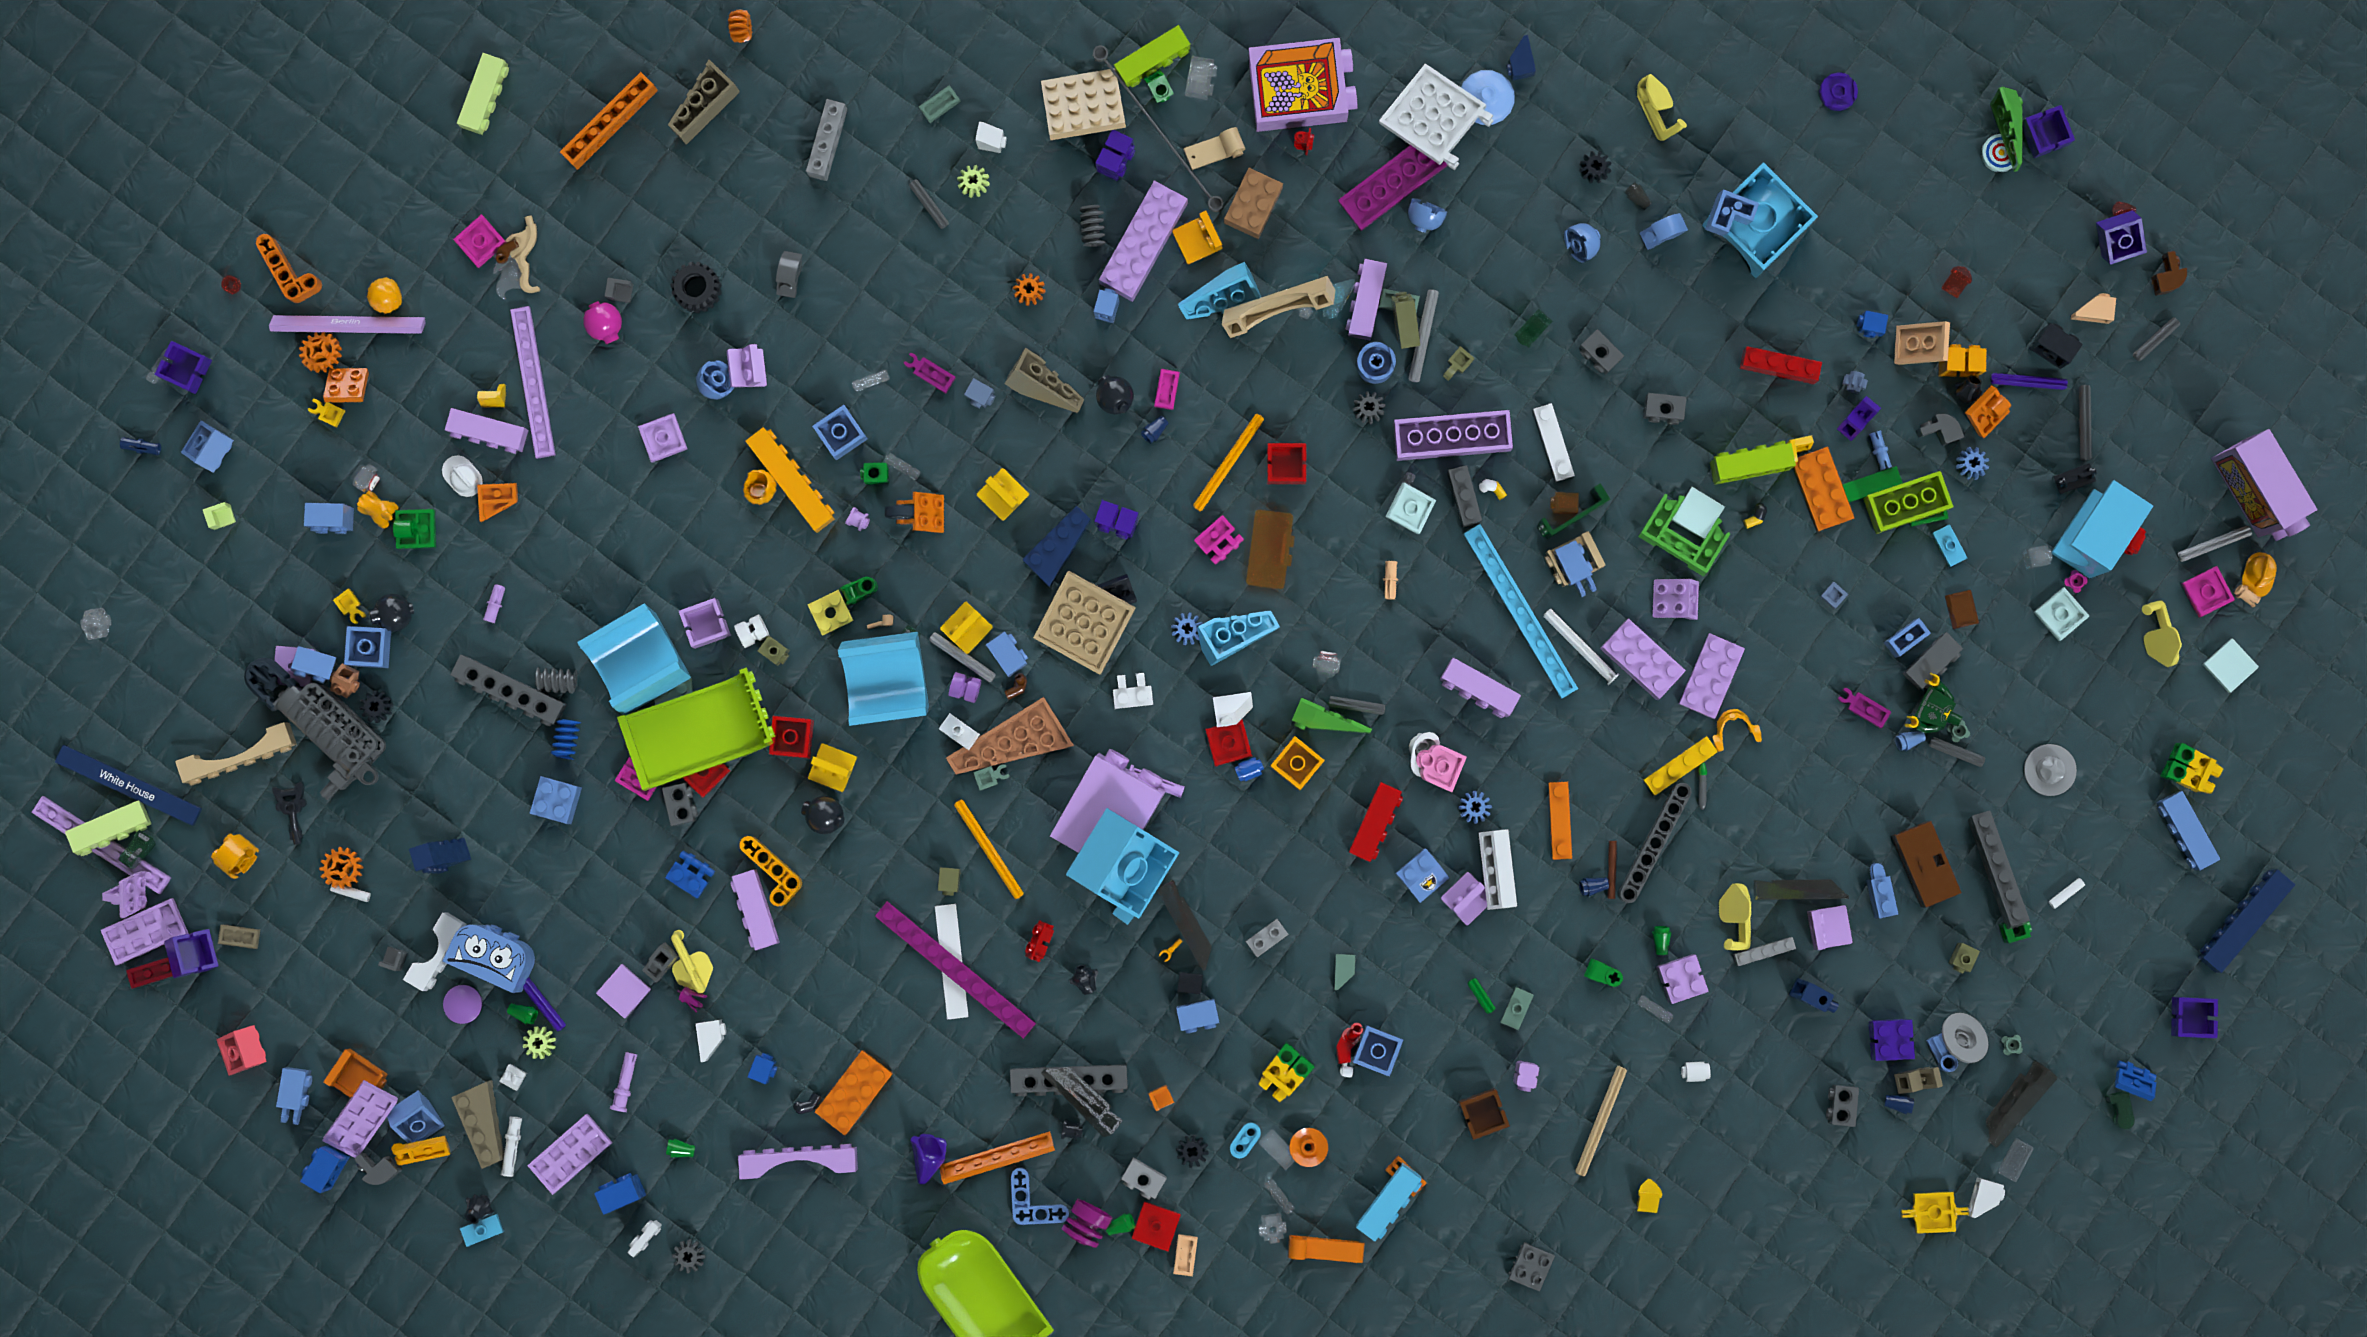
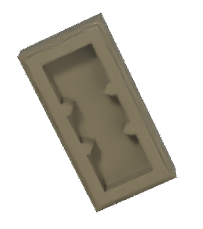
M222 924L220 926L218 944L258 949L260 929Z

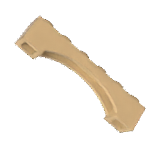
M1328 276L1226 309L1224 310L1222 325L1229 337L1232 338L1247 333L1251 327L1284 311L1303 307H1315L1318 310L1333 305L1336 290Z
M283 722L266 728L267 733L257 744L247 751L230 758L203 760L200 759L199 755H191L175 761L182 783L195 785L201 783V779L205 777L212 779L220 776L219 772L225 770L226 772H232L237 770L239 765L244 764V766L256 763L255 760L262 757L264 760L273 757L275 752L280 751L284 753L292 750L291 747L297 745L290 723Z

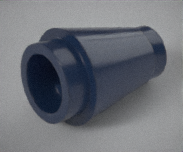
M1160 416L1143 427L1141 435L1150 444L1153 441L1156 442L1169 423L1163 416Z
M1583 878V880L1579 881V890L1582 896L1586 895L1589 897L1609 889L1607 878Z
M1886 1095L1885 1107L1906 1115L1907 1113L1912 1114L1914 1098L1906 1095Z

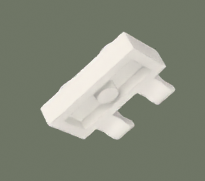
M1144 673L1136 674L1138 687L1126 688L1125 675L1117 676L1119 689L1113 690L1115 709L1153 705L1151 686H1145Z
M650 1220L641 1230L644 1232L642 1236L637 1235L630 1243L631 1249L628 1253L635 1257L641 1250L644 1251L653 1235H657L660 1232L662 1224L657 1220L654 1222Z

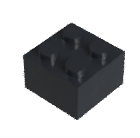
M2050 323L2039 331L2028 349L2057 368L2062 369L2072 362L2083 344L2079 342V338L2075 335L2065 333L2058 324Z

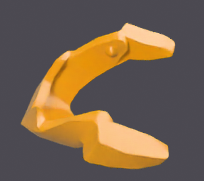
M1738 709L1725 711L1717 721V734L1712 737L1716 750L1718 752L1724 750L1722 732L1728 720L1743 719L1748 724L1749 732L1753 733L1756 742L1762 741L1759 725H1752L1748 716Z

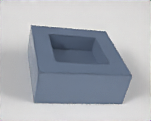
M1832 582L1820 597L1833 609H1836L1848 594L1835 582Z

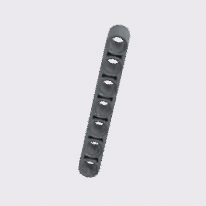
M1676 784L1669 793L1619 889L1618 897L1622 902L1632 903L1640 894L1691 796V788L1688 784ZM1680 786L1686 790L1684 797H1680L1677 794V789ZM1671 803L1677 807L1675 814H1671L1668 811V806ZM1662 820L1668 823L1666 831H1662L1659 828V823ZM1654 837L1659 840V846L1656 849L1650 845V841ZM1645 854L1651 860L1647 866L1641 862V858ZM1636 871L1642 876L1638 883L1632 879V875ZM1626 889H1630L1633 892V896L1629 900L1623 896Z

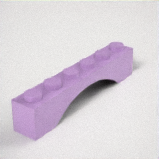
M841 1144L840 1148H832V1145L820 1146L821 1149L813 1150V1146L801 1147L799 1151H794V1148L790 1147L782 1148V1152H774V1149H763V1153H755V1150H745L743 1154L738 1156L739 1179L760 1178L774 1166L794 1160L817 1162L830 1168L835 1173L856 1172L858 1170L857 1147H852L851 1144Z

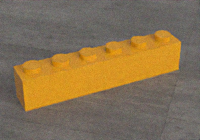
M764 427L748 438L746 443L813 530L818 533L835 520L832 516L835 512L828 504L824 505L821 499L823 497L817 489L814 491L809 486L811 481L805 474L801 476L798 472L800 467L794 459L791 461L786 456L788 451L782 444L778 446L774 441L777 437L771 429L767 431Z

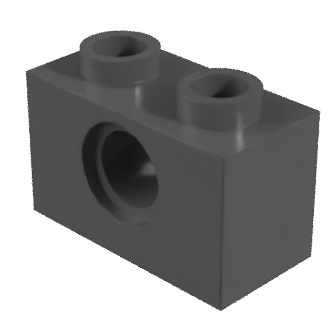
M1598 329L1579 347L1581 355L1587 360L1590 359L1594 363V368L1599 373L1603 372L1605 375L1624 357ZM1602 349L1605 352V357H1598L1595 351Z
M1648 393L1645 397L1643 418L1648 419V422L1659 423L1660 420L1667 421V424L1678 425L1679 422L1684 420L1686 397ZM1661 405H1666L1669 408L1668 414H1663L1660 411Z

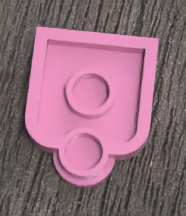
M1433 745L1429 750H1422L1417 754L1416 764L1421 768L1420 775L1423 780L1453 792L1467 757L1444 746Z

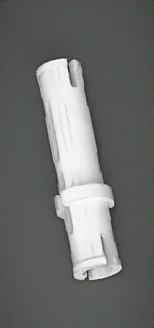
M509 1117L501 1171L503 1176L512 1177L514 1175L518 1141L521 1139L520 1127L522 1118Z

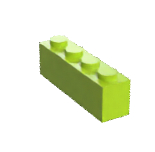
M1179 25L1114 64V68L1127 87H1135L1141 82L1142 78L1153 74L1162 66L1164 68L1173 63V59L1178 56L1182 58L1187 55L1191 45Z

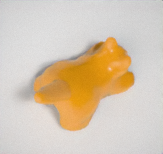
M371 491L362 494L357 502V510L362 514L371 516L373 521L381 528L389 526V520L393 519L392 514L395 513V510H398L397 504L382 501Z

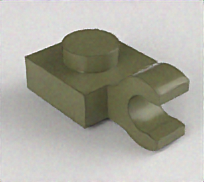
M1460 346L1447 361L1451 366L1444 373L1443 377L1449 381L1457 371L1462 374L1475 358Z

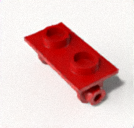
M1309 128V132H1297L1294 137V147L1298 150H1305L1307 155L1308 150H1312L1314 134H1311V128Z
M1038 921V924L1033 928L1031 942L1026 946V957L1038 962L1044 958L1048 946L1043 945L1042 942L1050 943L1054 933L1053 925Z

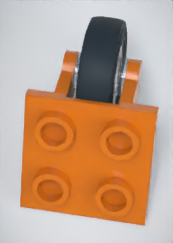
M913 492V500L896 501V506L885 507V518L896 519V524H913V530L944 533V495Z

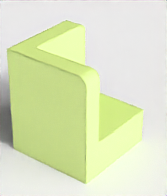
M223 502L203 509L208 528L215 530L236 522L231 505Z

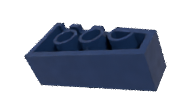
M1076 506L1022 559L1050 589L1091 523V519Z
M465 838L450 840L451 842L448 840L429 842L410 848L409 852L415 871H422L423 874H440L449 871L448 867L471 860Z

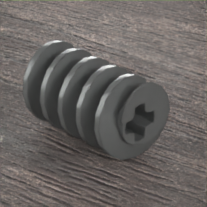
M1099 205L1080 207V212L1084 213L1080 215V219L1083 220L1080 225L1084 228L1081 230V234L1084 236L1081 238V242L1085 243L1083 246L1095 247L1105 244V241L1100 240L1105 234L1099 232L1104 229V226L1099 225V223L1104 221L1103 218H1099V215L1104 214V211L1098 210L1100 208Z
M537 667L535 684L538 691L542 692L545 689L546 692H551L553 689L555 693H558L559 690L562 693H566L567 690L571 694L574 693L578 681L577 670H575L573 675H571L570 669L567 670L566 674L563 673V669H560L559 673L556 674L555 668H552L551 673H548L547 668L541 673L540 668Z

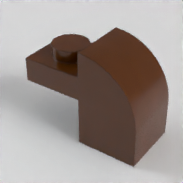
M2175 251L2167 252L2162 256L2165 272L2151 277L2155 296L2174 291L2186 280L2187 268L2179 269L2180 259Z

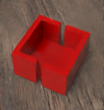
M1268 443L1267 463L1271 464H1268L1267 484H1306V443Z

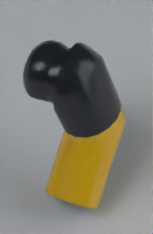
M1763 503L1755 505L1753 517L1743 520L1746 529L1761 524L1764 521L1767 507Z

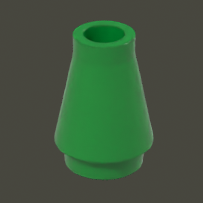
M1655 926L1652 934L1656 954L1667 955L1671 937L1670 927Z
M511 1003L507 1014L512 1015L525 1025H532L537 1019L538 1011L531 1006Z
M677 1139L668 1140L666 1155H670V1158L693 1157L695 1146Z
M1124 1213L1110 1222L1106 1229L1108 1235L1131 1232L1136 1227L1132 1215Z

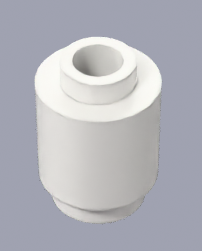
M1685 1062V1065L1681 1067L1682 1078H1685L1686 1082L1710 1079L1709 1063Z

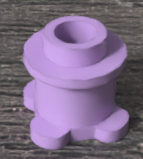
M853 507L845 524L853 525L861 531L862 528H867L870 519L867 513L863 514Z

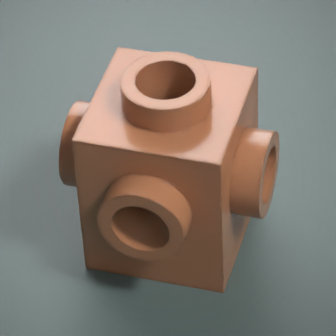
M342 663L330 677V690L348 698L359 687V671Z

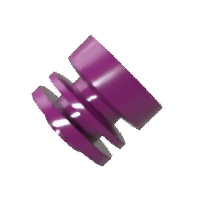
M1077 1199L1071 1209L1077 1218L1067 1217L1066 1219L1073 1226L1064 1224L1061 1229L1075 1241L1097 1248L1099 1242L1093 1237L1098 1239L1103 1237L1097 1231V1228L1106 1230L1113 1217L1096 1206Z

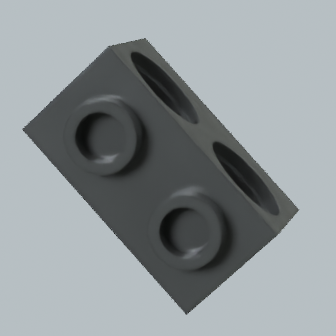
M687 783L662 788L671 826L696 821L698 811L696 805L692 804L691 798L694 797L691 786L688 787ZM679 789L683 791V798L681 800L675 798V792ZM682 808L688 811L685 819H681L679 816V811Z
M1832 1084V1088H1829L1828 1100H1830V1108H1827L1826 1111L1828 1123L1851 1127L1856 1126L1859 1088ZM1842 1090H1845L1847 1097L1845 1100L1840 1101L1838 1095ZM1839 1110H1844L1845 1117L1842 1120L1837 1119V1112Z

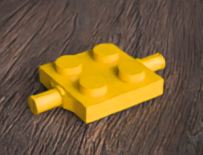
M1954 1192L1913 1193L1914 1205L1912 1210H1901V1218L1914 1219L1915 1233L1956 1232L1957 1215H1969V1212H1967L1969 1211L1968 1207H1956Z

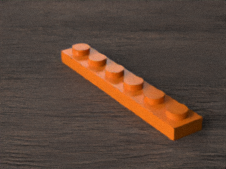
M1049 1131L942 1164L939 1167L942 1182L947 1184L1055 1151L1051 1132Z

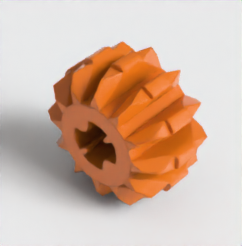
M747 10L732 11L728 19L731 39L739 43L751 40L752 24L750 14Z
M1029 273V278L1026 279L1025 274H1022L1023 281L1016 279L1018 285L1013 286V290L1017 291L1014 293L1015 298L1020 297L1019 303H1023L1026 300V306L1030 305V301H1033V304L1036 305V298L1039 300L1043 299L1040 294L1046 292L1045 289L1041 288L1045 284L1044 282H1039V276L1033 279V274ZM1027 286H1032L1034 291L1031 290V293H1027L1025 288L1028 289Z

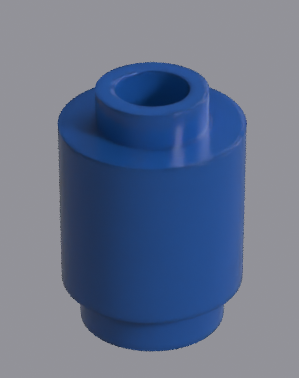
M1255 757L1238 764L1239 766L1234 767L1240 782L1262 775L1261 771L1264 770L1261 760H1256Z

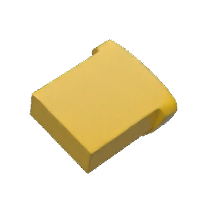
M499 384L497 391H478L477 399L481 407H505V384Z
M1812 435L1792 439L1787 442V444L1792 443L1795 463L1798 462V452L1811 449L1814 443Z
M1647 1179L1642 1183L1638 1192L1637 1211L1657 1213L1659 1200L1662 1198V1191L1653 1180Z

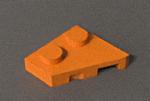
M517 483L477 485L480 522L489 519L518 502Z

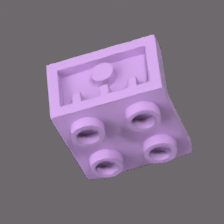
M1655 579L1653 617L1698 620L1699 581L1692 579Z
M1845 905L1807 911L1814 950L1852 943Z

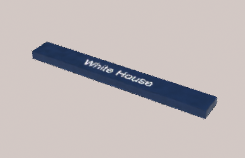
M66 745L62 746L55 760L57 764L139 800L192 826L195 825L201 813V807Z

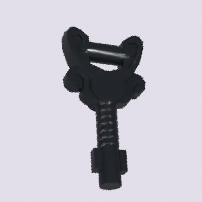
M299 782L291 789L272 788L273 794L279 802L275 806L276 810L289 815L292 831L289 834L290 840H293L294 845L301 844V838H303L302 830L299 831L297 813L301 812L302 807L307 805V801L302 799L305 788L302 782ZM296 795V798L291 802L284 800V797Z

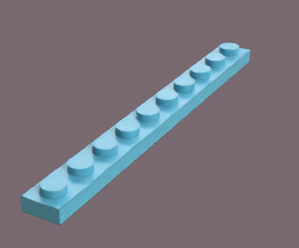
M1481 524L1463 534L1559 697L1562 699L1577 690L1578 687Z

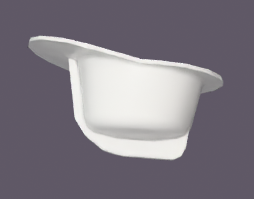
M457 455L448 458L443 464L442 474L444 479L459 495L470 497L478 493L477 485L483 484L482 476L468 459Z
M1418 733L1410 741L1411 769L1417 776L1421 777V768L1416 764L1417 754L1422 750H1429L1433 745H1440L1439 738L1434 733Z

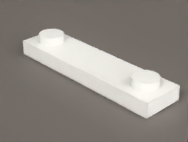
M1552 403L1533 409L1555 481L1558 482L1574 477L1575 475Z

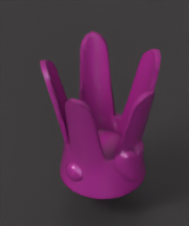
M687 987L682 992L677 991L681 993L679 1000L687 1003L696 1013L697 1010L693 1006L702 1008L703 1004L693 998L692 995L702 998L707 997V995L694 992Z

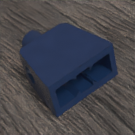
M1797 978L1789 993V996L1822 1012L1828 1010L1834 1013L1839 1006L1838 1002L1832 1000L1833 994Z

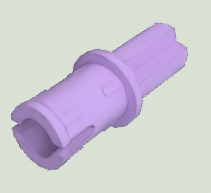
M494 585L490 600L487 601L488 606L483 620L495 623L499 607H502L500 604L505 587Z

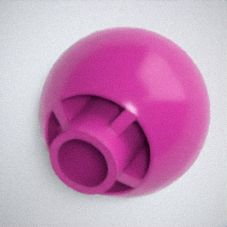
M599 301L589 305L590 309L585 312L583 318L586 332L594 339L604 340L605 344L619 339L617 333L621 329L622 318L617 308L605 302L600 304Z

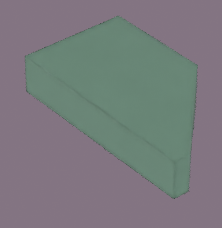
M1336 954L1334 990L1342 987L1355 974V955Z

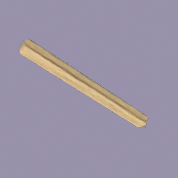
M1616 1067L1575 1172L1581 1176H1585L1621 1088L1627 1072L1623 1067Z

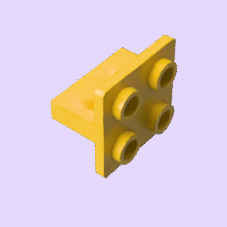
M1004 468L993 478L990 476L985 481L986 485L977 493V496L1002 521L1029 496V493Z
M964 602L940 629L961 650L969 654L993 629V626L968 602Z
M822 743L817 756H813L811 761L813 766L808 779L844 792L857 757Z

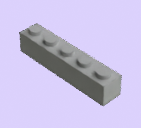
M1789 937L1733 954L1736 966H1741L1794 950L1796 947L1793 937Z

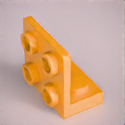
M1207 211L1199 213V218L1172 230L1187 264H1191L1222 249V243Z

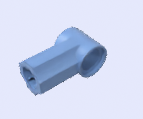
M1942 1033L1926 1040L1940 1070L1952 1072L1958 1067V1060L1946 1048ZM1945 1058L1952 1060V1066L1948 1069L1943 1065Z

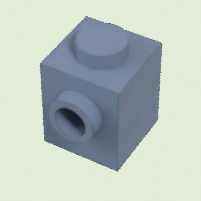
M974 378L964 394L967 399L971 400L970 404L979 409L981 406L983 408H986L987 405L990 406L995 399V395H993L995 393L994 389Z

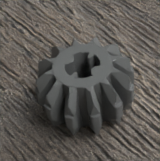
M1366 391V398L1359 394L1358 398L1360 401L1354 400V404L1358 407H1354L1353 412H1359L1355 416L1356 419L1363 416L1362 423H1365L1366 418L1369 419V424L1373 423V418L1378 422L1380 420L1378 415H1384V411L1380 409L1385 408V404H1379L1383 398L1375 399L1376 392L1372 394V397H1369V392ZM1365 404H1367L1368 406L1373 405V408H1372L1373 411H1372V412H1371L1370 410H1367V411H1366V410H1365V408H1366V405H1365Z
M691 1239L687 1240V1245L684 1241H681L680 1247L676 1246L674 1248L677 1253L673 1254L672 1258H678L674 1265L681 1264L679 1271L686 1267V1272L690 1273L692 1267L696 1272L698 1270L697 1265H704V1262L700 1259L706 1258V1255L700 1254L704 1247L698 1249V1241L693 1246ZM687 1252L688 1254H693V1257H691V1261L690 1258L688 1260L685 1258Z

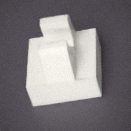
M509 1064L499 1082L517 1091L527 1073Z

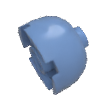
M1411 199L1408 208V218L1411 223L1416 225V230L1425 233L1426 230H1434L1442 225L1447 211L1429 202L1420 204L1421 200Z
M1579 223L1569 227L1564 232L1566 247L1568 249L1571 246L1574 254L1571 255L1578 262L1583 263L1592 259L1599 251L1600 234L1589 224Z
M717 360L715 362L708 361L699 369L696 376V384L703 396L718 400L726 397L734 389V387L730 386L727 364Z

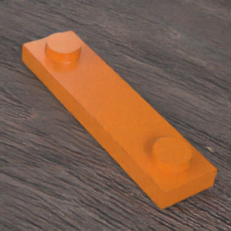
M1568 782L1548 783L1552 860L1572 859Z

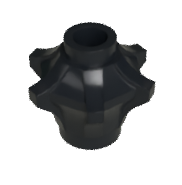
M1969 375L1963 382L1956 383L1957 391L1954 394L1959 396L1960 402L1964 404H1969L1972 401L1976 402L1981 397L1982 380L1975 375Z
M1084 964L1077 966L1074 976L1069 979L1070 984L1077 986L1083 995L1096 991L1098 970L1091 969V967L1087 968Z
M474 1194L472 1198L467 1197L465 1201L467 1205L465 1219L468 1222L477 1224L486 1216L493 1215L494 1210L490 1207V1199L486 1195L478 1196Z

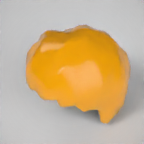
M387 277L379 278L371 283L368 288V302L379 313H391L393 310L398 309L402 303L401 291L397 283Z
M752 470L748 473L744 483V497L752 504L762 505L768 503L777 491V483L769 472L765 470Z

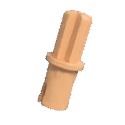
M1385 561V578H1383V581H1385L1384 598L1392 600L1396 598V581H1398L1396 578L1397 561Z

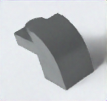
M783 252L776 275V295L796 297L803 254Z
M1948 414L1934 415L1931 417L1934 424H1932V421L1921 424V428L1916 431L1918 438L1937 432L1942 446L1964 438L1960 424L1954 417Z
M665 942L649 958L650 961L642 971L657 983L678 960L679 955Z
M365 1152L359 1154L354 1159L357 1162L356 1166L362 1172L367 1173L362 1180L372 1185L388 1182L402 1170L390 1156L384 1157L377 1165Z

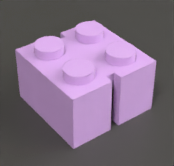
M716 598L679 611L684 627L692 629V631L686 630L692 648L696 649L731 636L726 620L721 618L724 614L719 600Z
M1694 954L1656 966L1661 983L1669 984V986L1663 987L1669 1004L1709 992L1703 975L1698 974V972H1701V968Z

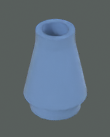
M1920 731L1899 733L1895 737V744L1900 751H1908L1925 741L1926 737Z

